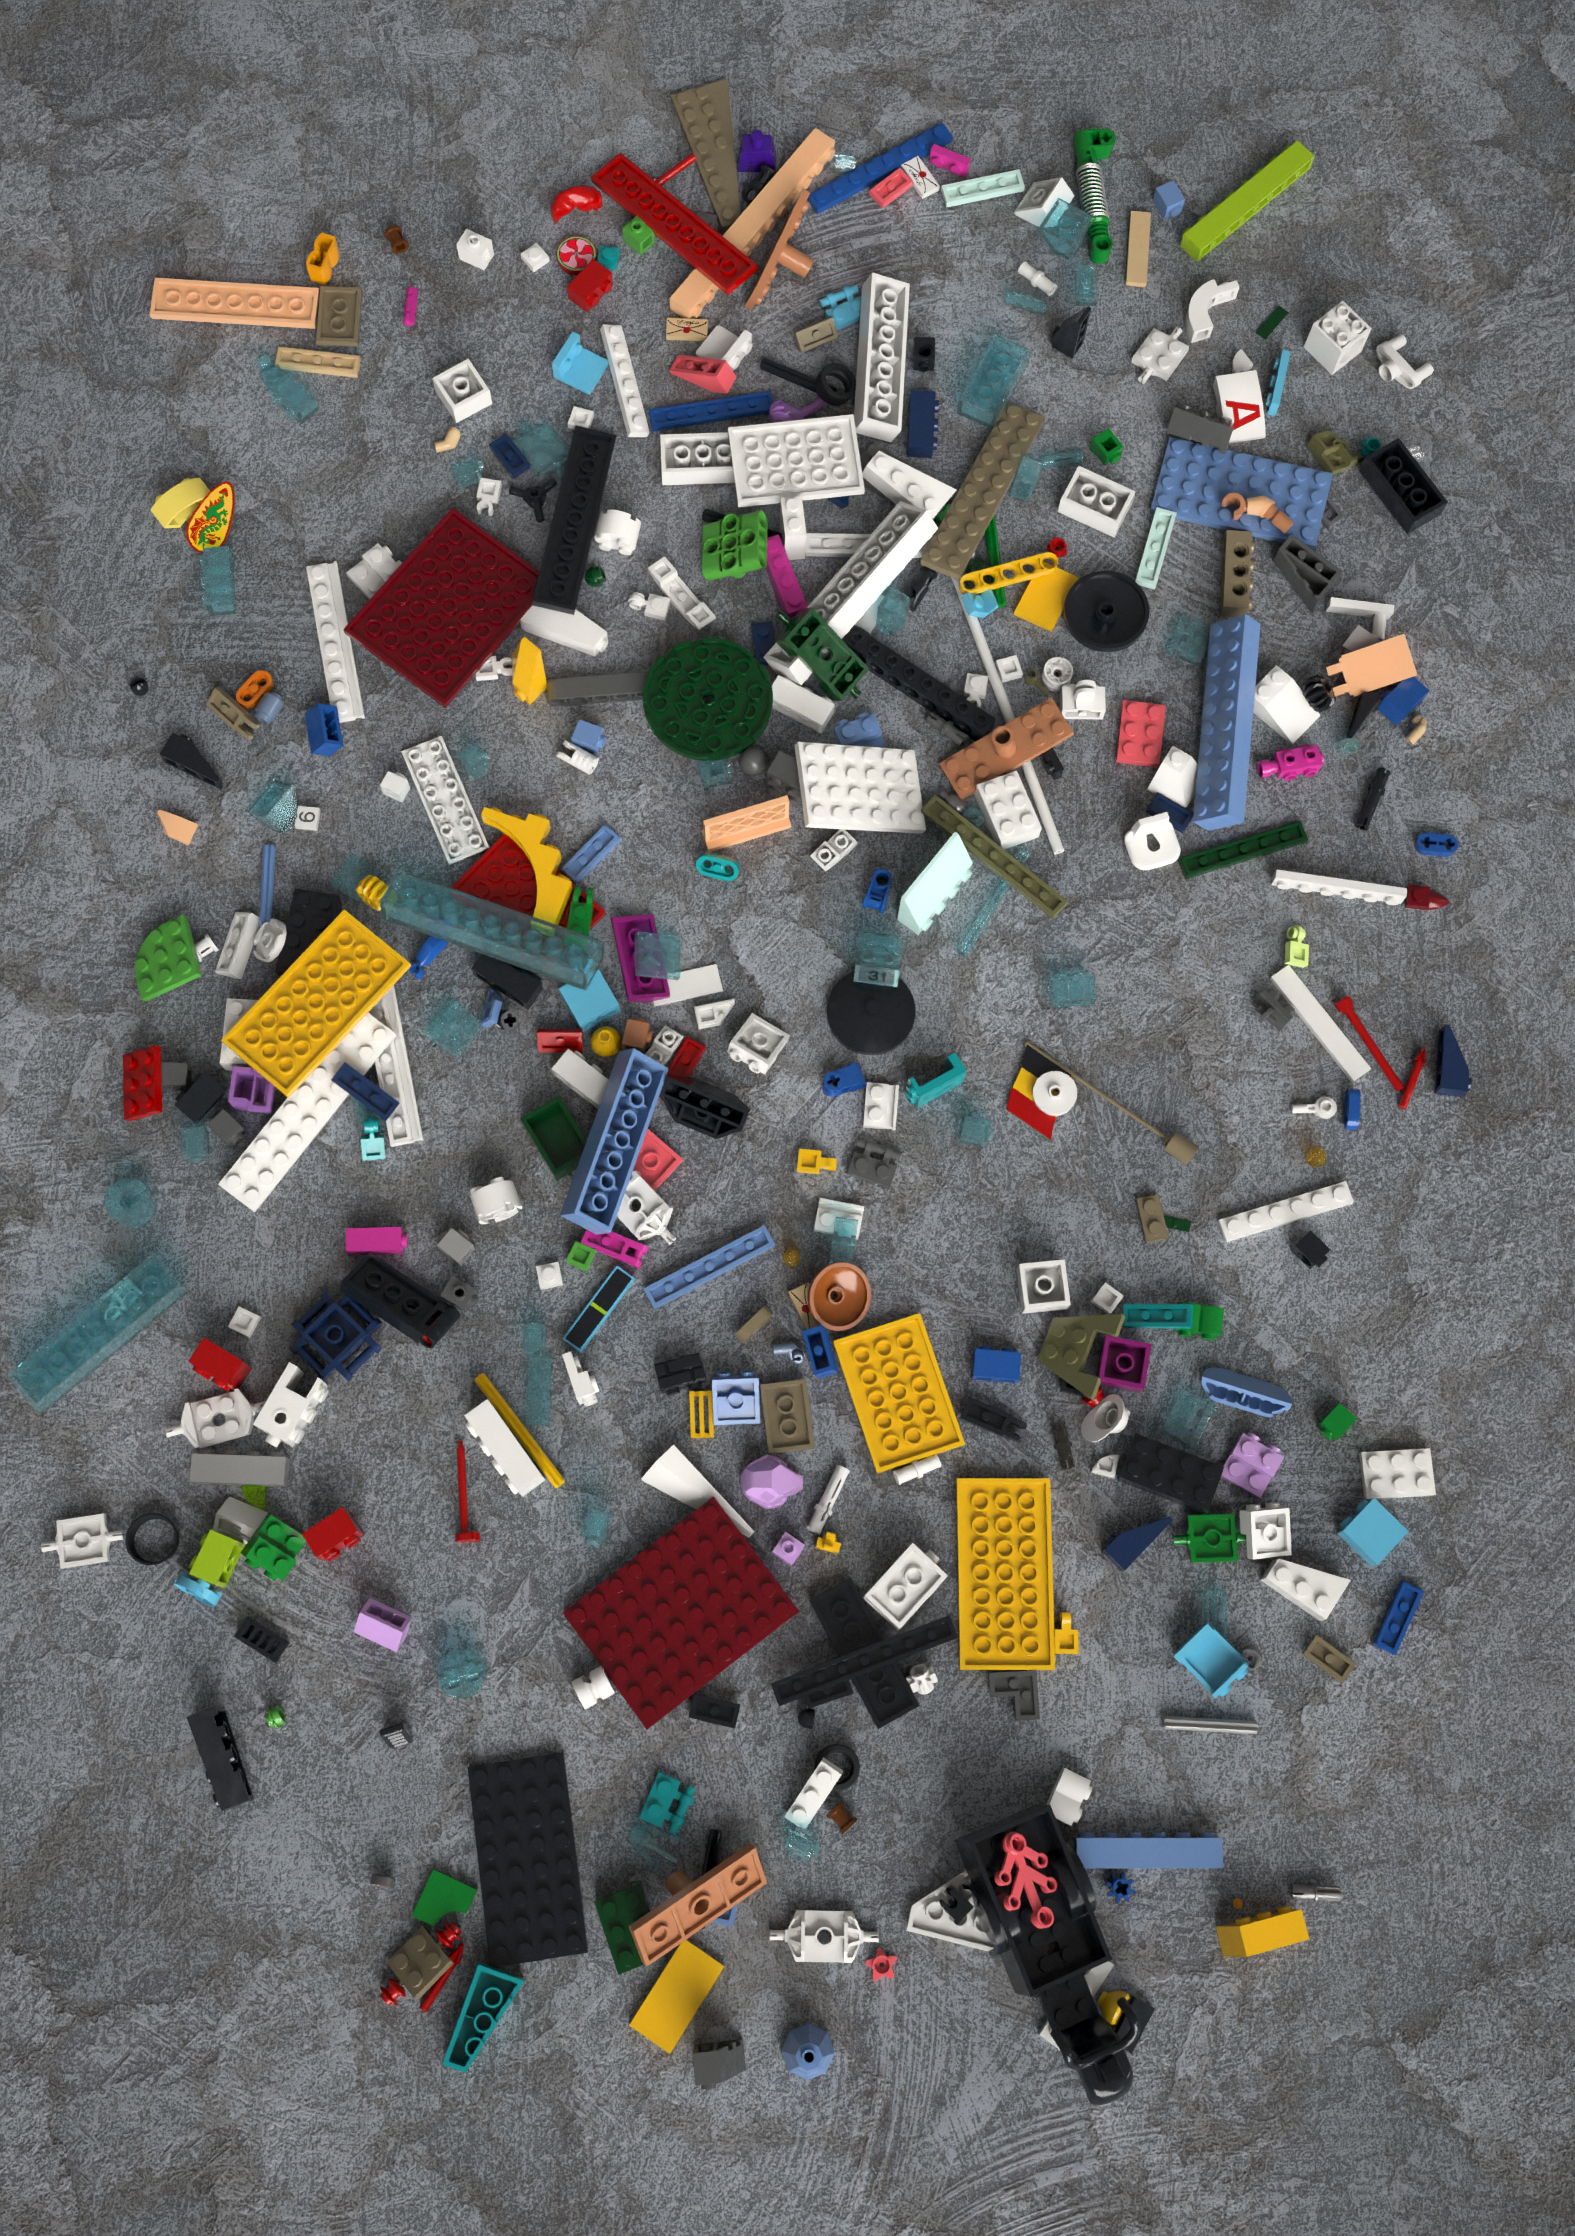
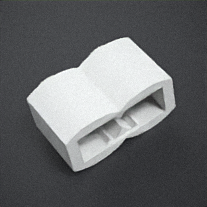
M1062 1767L1046 1805H1051L1056 1819L1072 1826L1073 1822L1078 1823L1083 1812L1080 1805L1083 1799L1088 1800L1093 1787L1089 1786L1091 1780Z

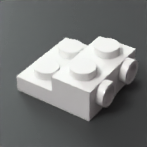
M379 543L362 555L363 560L346 572L351 581L369 600L402 564L400 560L395 562L392 559L393 554L387 546L381 547Z
M752 1013L731 1040L727 1052L734 1061H743L748 1064L752 1072L766 1074L775 1062L779 1052L789 1040L790 1035Z
M571 1352L562 1354L579 1405L584 1404L586 1407L596 1404L598 1400L595 1393L600 1391L594 1375L589 1376L588 1371L583 1372L578 1356L573 1357Z
M1269 1502L1265 1503V1508H1260L1259 1504L1246 1505V1510H1240L1241 1534L1246 1535L1248 1559L1292 1555L1289 1508L1280 1507V1503Z

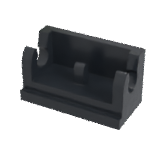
M950 1884L946 1890L953 1897L954 1901L949 1899L948 1903L950 1905H948L942 1899H939V1903L951 1916L949 1919L958 1925L974 1906Z

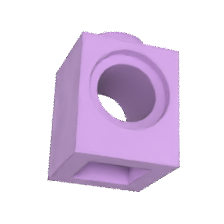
M785 1532L772 1551V1554L792 1567L805 1545Z

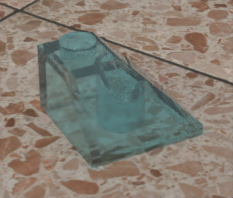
M1058 198L1041 223L1038 231L1054 253L1072 261L1084 241L1094 216Z
M274 779L248 810V813L275 832L282 834L288 832L293 827V822L297 819L296 786L292 783Z

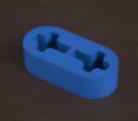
M1423 833L1417 838L1414 846L1416 851L1423 855L1448 857L1458 848V841L1454 836L1448 834ZM1423 840H1426V843L1430 844L1427 848H1425V845L1422 843ZM1445 842H1448V845L1451 846L1449 850L1443 845Z
M1347 1088L1344 1129H1358L1360 1089Z

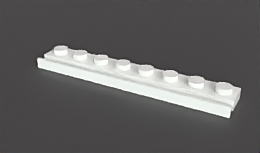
M337 561L331 564L323 563L306 566L330 705L337 706L340 723L353 721L356 718L364 719L365 715L351 638L343 631L348 624Z
M393 985L368 1012L396 1033V1037L375 1062L380 1089L400 1103L386 1121L391 1147L424 1140L395 985Z

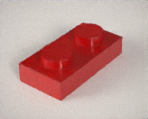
M538 1029V1053H565L568 1049L573 1053L575 1051L583 1053V1029Z

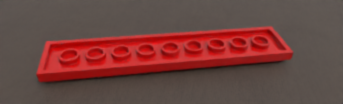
M619 153L591 176L594 185L633 217L638 216L653 230V233L725 294L729 295L758 270L756 263L622 153Z

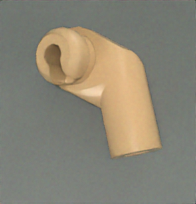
M1417 714L1412 719V724L1416 727L1405 737L1412 745L1426 730L1427 720L1420 714Z

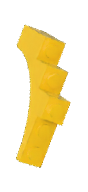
M484 807L481 813L483 823L499 829L510 837L524 851L533 867L537 882L536 907L531 921L533 929L554 936L573 887L568 877L560 874L555 876L562 857L560 850L556 846L551 844L544 845L551 829L549 820L541 814L533 815L528 813L524 821L518 815L512 814L510 816L504 814L498 808L491 807L489 809Z

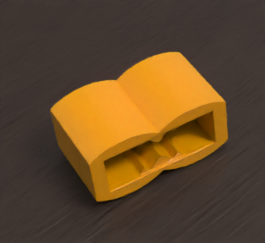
M320 233L316 238L314 250L308 255L306 261L307 270L312 282L326 285L332 276V268L338 263L340 257L335 236Z

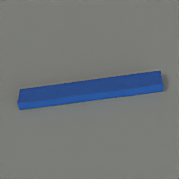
M771 391L649 409L652 432L769 414L773 398Z

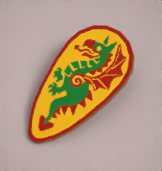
M225 481L212 489L196 508L187 524V541L199 553L206 555L214 554L221 550L227 541L235 509V492L230 482Z

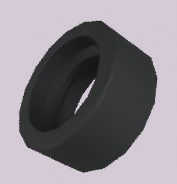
M840 363L827 364L817 375L815 389L818 396L825 403L831 406H841L855 393L856 379L846 366ZM826 376L838 378L845 387V393L841 394L833 391L826 382Z
M833 1744L826 1746L819 1752L815 1759L814 1771L823 1757L826 1759V1757L833 1753L845 1755L850 1760L851 1772L848 1778L844 1781L836 1782L832 1788L833 1791H842L848 1789L856 1782L859 1776L860 1764L857 1755L852 1749L845 1745Z

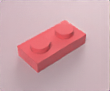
M899 168L869 191V196L883 209L911 188L913 180Z

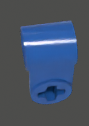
M878 869L874 872L862 908L869 907L879 910L882 914L884 913L892 883V875L888 870ZM878 878H884L887 880V883L885 885H880L876 882V880Z
M859 1063L849 1064L841 1069L827 1073L822 1085L824 1094L829 1097H836L865 1087L867 1083ZM829 1082H832L833 1084H837V1086H836V1087H833V1085H832V1084H829Z

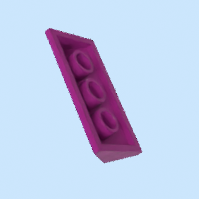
M653 914L611 917L627 1001L649 1003L669 998L670 991Z

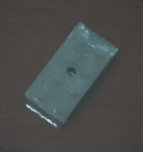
M993 334L959 399L957 414L993 429L1029 364L1031 350Z

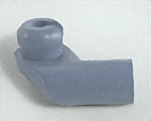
M794 1342L772 1344L774 1356L786 1354L796 1364L804 1361V1351Z

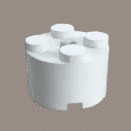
M607 510V514H604L603 511L600 512L594 536L595 541L599 543L598 547L604 551L616 549L623 555H631L632 551L636 548L641 527L640 520L636 518V521L630 519L631 514L619 510Z
M503 1177L492 1179L490 1181L491 1184L487 1186H477L470 1190V1198L480 1224H489V1219H495V1222H499L518 1213L517 1208L522 1210L523 1207L513 1181H504Z

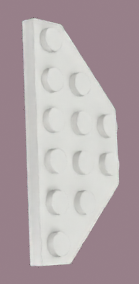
M967 1870L911 1905L906 1931L984 1951H990L995 1948V1945L981 1928L975 1907L956 1925L949 1919L951 1916L939 1903V1899H942L948 1905H950L948 1903L949 1899L954 1901L953 1897L946 1890L951 1884L974 1906L972 1892L968 1889H963L962 1886L963 1883L970 1881ZM1055 1942L1044 1946L1047 1955L1053 1953Z

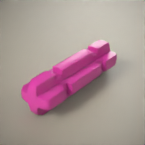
M410 286L406 289L403 324L412 327L416 320L418 289Z

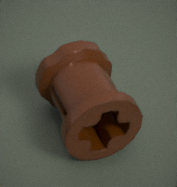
M398 225L390 226L384 232V236L390 241L392 251L395 254L405 252L409 247L408 241L403 238L401 234L402 229Z
M842 1801L826 1814L827 1818H831L838 1825L841 1834L846 1832L858 1820L856 1816L852 1817L844 1808Z

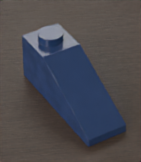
M1445 1024L1439 1030L1435 1094L1462 1097L1470 1091L1472 1079L1469 1077V1068L1450 1025Z
M1167 1517L1122 1532L1116 1537L1112 1534L1103 1543L1105 1548L1101 1552L1121 1572L1125 1571L1173 1519Z

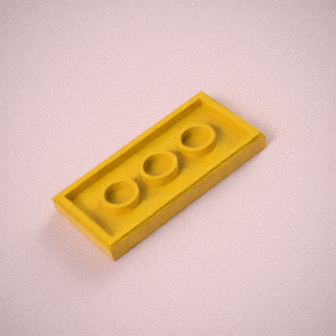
M686 1939L678 1946L629 2026L670 2054L725 1966Z

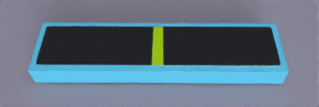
M616 1266L562 1340L582 1353L634 1283L635 1278L619 1266Z

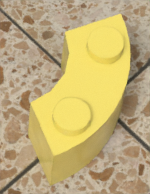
M185 478L166 493L159 495L155 499L151 512L164 528H180L193 515L210 490L201 478Z

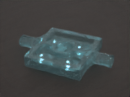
M526 421L521 422L519 428L525 435L513 443L530 463V468L537 477L547 471L554 470L559 478L562 479L564 469L560 465L568 459L570 449L548 422L536 429H531Z

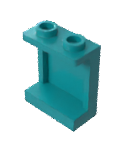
M956 1052L947 1056L944 1067L946 1073L928 1083L918 1086L913 1076L908 1078L905 1096L910 1104L914 1103L916 1108H919L963 1083L967 1070Z

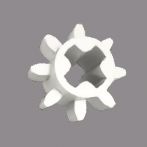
M924 1664L914 1666L910 1671L911 1676L906 1677L912 1692H918L922 1695L930 1693L934 1689L933 1683L938 1682L932 1666L927 1668Z

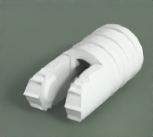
M565 739L563 745L573 750L574 754L571 758L563 752H558L556 757L589 775L592 774L599 758Z

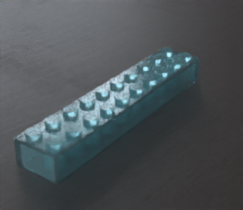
M399 870L380 901L382 919L583 990H587L604 959V941Z

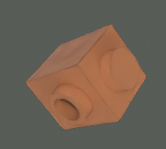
M641 1018L628 1019L622 1040V1049L634 1048L645 1054L646 1046L651 1044L653 1038V1031H650V1023Z

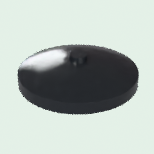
M1097 571L1083 576L1070 588L1064 603V620L1069 632L1083 646L1095 651L1116 652L1130 647L1142 636L1149 620V603L1142 588L1130 577L1114 571Z
M877 968L859 969L844 976L832 989L827 1003V1021L834 1037L847 1049L863 1055H880L900 1046L909 1036L915 1020V1002L907 985L896 975ZM871 971H876V972H878V975H877V976H878V980H870L868 977H871L872 979H875L876 977L873 976V975H876V973H872V974H871V973H869V972H871ZM886 973L885 982H882L883 975L881 974Z

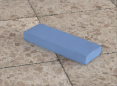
M604 824L561 867L560 872L577 886L621 841V837Z

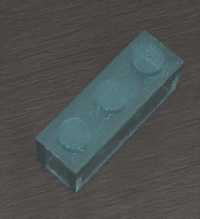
M229 546L203 548V557H200L201 569L204 570V576H201L202 588L205 589V595H202L203 607L208 609L210 616L236 614L233 555Z

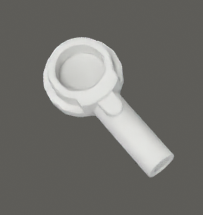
M1320 1097L1315 1104L1291 1105L1292 1114L1314 1113L1315 1116L1324 1119L1331 1118L1337 1111V1105L1330 1097Z

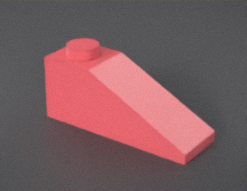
M678 355L669 369L671 374L717 393L727 394L737 378L727 361Z

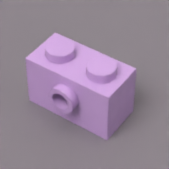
M369 1598L359 1613L354 1633L397 1652L407 1637L413 1617Z

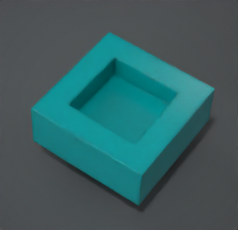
M599 246L597 262L606 269L618 270L620 248Z

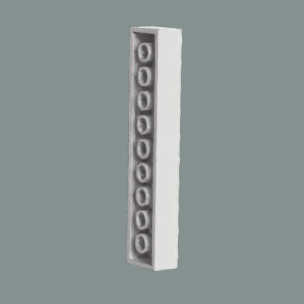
M900 501L807 608H813L842 639L936 532L938 527L928 511ZM777 643L764 656V659L777 675L788 677L800 685L812 674L796 655L789 656ZM824 648L821 652L823 660L829 654V651L826 648Z

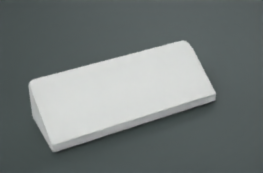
M235 912L215 973L235 979H242L254 939L260 927L258 916L249 912Z

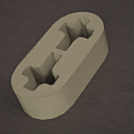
M765 1305L735 1336L743 1344L746 1343L768 1322L774 1313Z

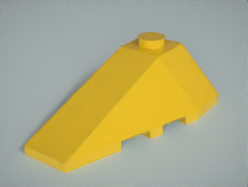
M523 637L511 655L512 683L514 695L521 702L526 701L531 705L547 689V682L541 650L526 637Z

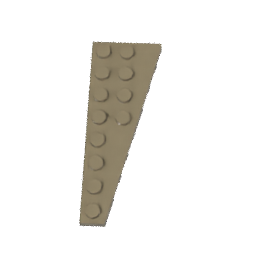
M723 79L671 94L673 107L691 153L697 159L695 161L715 215H717L722 232L727 231L741 215L728 81Z

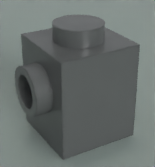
M451 1276L440 1295L444 1301L466 1313L469 1308H474L479 1299L475 1288Z

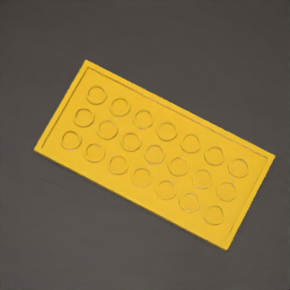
M343 910L221 1041L289 1098L411 967V964L346 910Z
M957 1478L959 1670H1055L1050 1478Z

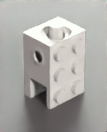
M290 1362L253 1423L258 1429L268 1434L265 1442L276 1448L281 1441L291 1447L295 1443H300L305 1434L303 1431L307 1422L310 1424L317 1413L315 1411L316 1406L319 1402L322 1403L328 1394V1390H326L328 1385L320 1378H317L306 1398L293 1392L304 1372Z
M912 1543L867 1592L863 1599L898 1631L934 1593L948 1575L936 1565L940 1559L931 1550L924 1554Z

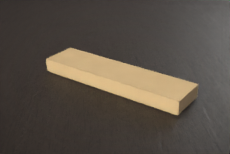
M1130 212L1125 286L1146 287L1151 212Z
M278 346L275 368L358 378L361 358L359 355Z

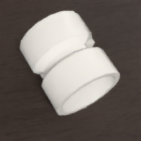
M602 1666L590 1671L588 1677L583 1675L571 1681L584 1709L597 1704L598 1698L604 1700L615 1694Z

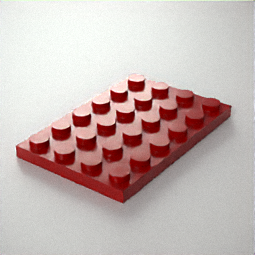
M503 834L449 889V892L545 976L574 948L565 946L570 906L571 902H573L576 885L572 883L573 890L555 935L533 929L531 921L537 900L536 876L524 851L506 834ZM557 870V872H556V874H555V876H557L558 874L563 875V874H562L561 872H559L558 870ZM581 891L579 903H587V895L583 891ZM594 901L590 930L606 915V911Z

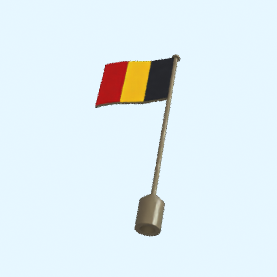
M1027 1039L1024 1041V1046L1027 1048L1022 1068L1009 1095L1007 1111L1050 1141L1057 1116L1045 1114V1112L1036 1107L1033 1100V1087L1036 1080L1042 1074L1050 1071H1060L1070 1077H1074L1165 1140L1163 1144L1166 1146L1164 1151L1186 1166L1199 1149L1196 1144L1178 1132L1175 1135L1170 1133L1166 1136L1030 1043L1031 1040ZM1053 1089L1051 1093L1052 1095L1057 1096L1059 1094V1091Z

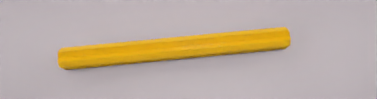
M484 1373L478 1375L474 1379L475 1383L555 1488L560 1487L565 1482L564 1478Z

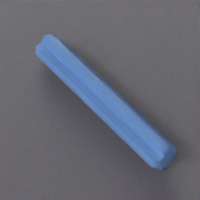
M265 844L263 846L259 912L260 927L265 922L269 923L273 914L276 848L272 844Z

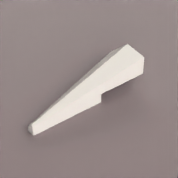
M675 1445L671 1446L641 1478L643 1482L696 1510L712 1497H715L743 1535L749 1538L755 1533Z

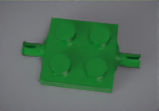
M1235 1514L1187 1515L1186 1535H1172V1539H1181L1173 1540V1545H1187L1190 1563L1237 1562L1239 1542H1247V1539L1244 1538L1246 1535L1238 1533L1235 1526Z

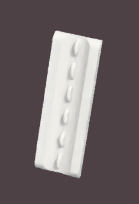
M442 736L401 751L448 864H453L488 850L489 845Z

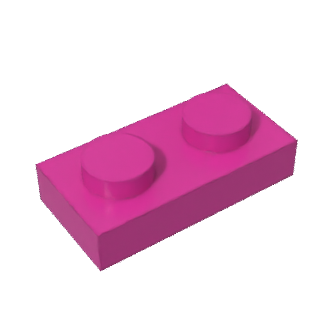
M933 144L929 163L966 178L971 159Z

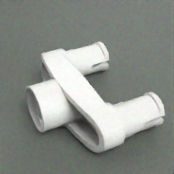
M1399 334L1393 339L1384 341L1377 346V356L1382 363L1379 367V374L1386 382L1395 379L1404 387L1413 389L1422 380L1432 375L1434 369L1430 363H1425L1418 369L1413 370L1397 352L1407 342L1405 336Z

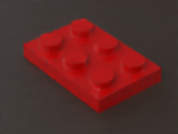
M153 1045L123 1055L124 1120L134 1121L162 1112L161 1047Z

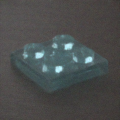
M637 931L635 934V976L678 980L680 978V936Z

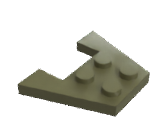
M1107 1314L1053 1318L1037 1360L1094 1401L1101 1384V1379L1082 1373L1097 1332L1118 1337L1125 1320V1315Z

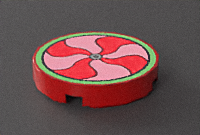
M572 236L559 244L556 258L564 272L570 275H578L592 259L597 261V251L595 245L589 239L583 236Z

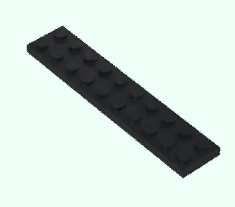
M575 426L532 600L533 606L572 615L575 614L617 435Z

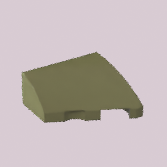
M1330 430L1314 434L1307 444L1308 449L1325 472L1333 473V475L1355 466L1365 458L1361 453L1357 455L1348 449L1350 444L1339 439Z

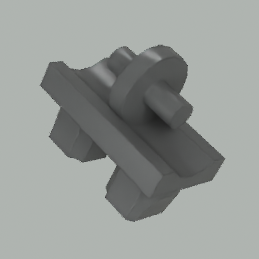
M1274 988L1268 991L1264 989L1252 1002L1257 1008L1256 1010L1262 1015L1258 1021L1262 1023L1267 1020L1280 1031L1293 1018L1292 1014L1295 1009L1287 1003L1282 1006L1277 1001L1279 993Z

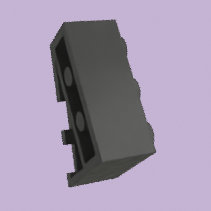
M1290 535L1279 548L1274 559V563L1311 612L1316 609L1336 585L1343 572L1293 535Z
M743 2039L694 2044L692 2054L695 2086L701 2085L703 2090L716 2088L717 2083H722L746 2070Z

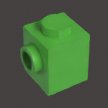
M638 216L627 221L622 228L623 241L639 255H642L655 243L653 230Z

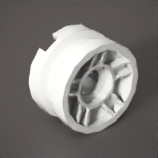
M1053 657L1049 659L1042 673L1044 686L1051 691H1061L1062 686H1066L1071 682L1073 666L1065 658ZM1055 672H1058V675H1059L1060 677H1056V676L1054 675Z

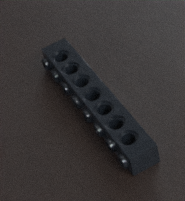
M854 625L843 639L849 648L865 663L870 672L930 712L934 711L946 721H952L954 723L953 726L967 734L974 741H978L993 730L996 718Z

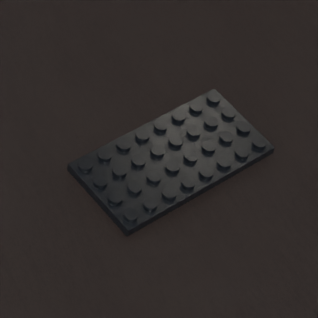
M564 1752L468 1767L490 1966L495 1968L588 1953Z

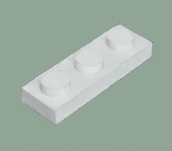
M823 1757L784 1817L796 1826L802 1827V1830L805 1831L842 1775L843 1770Z

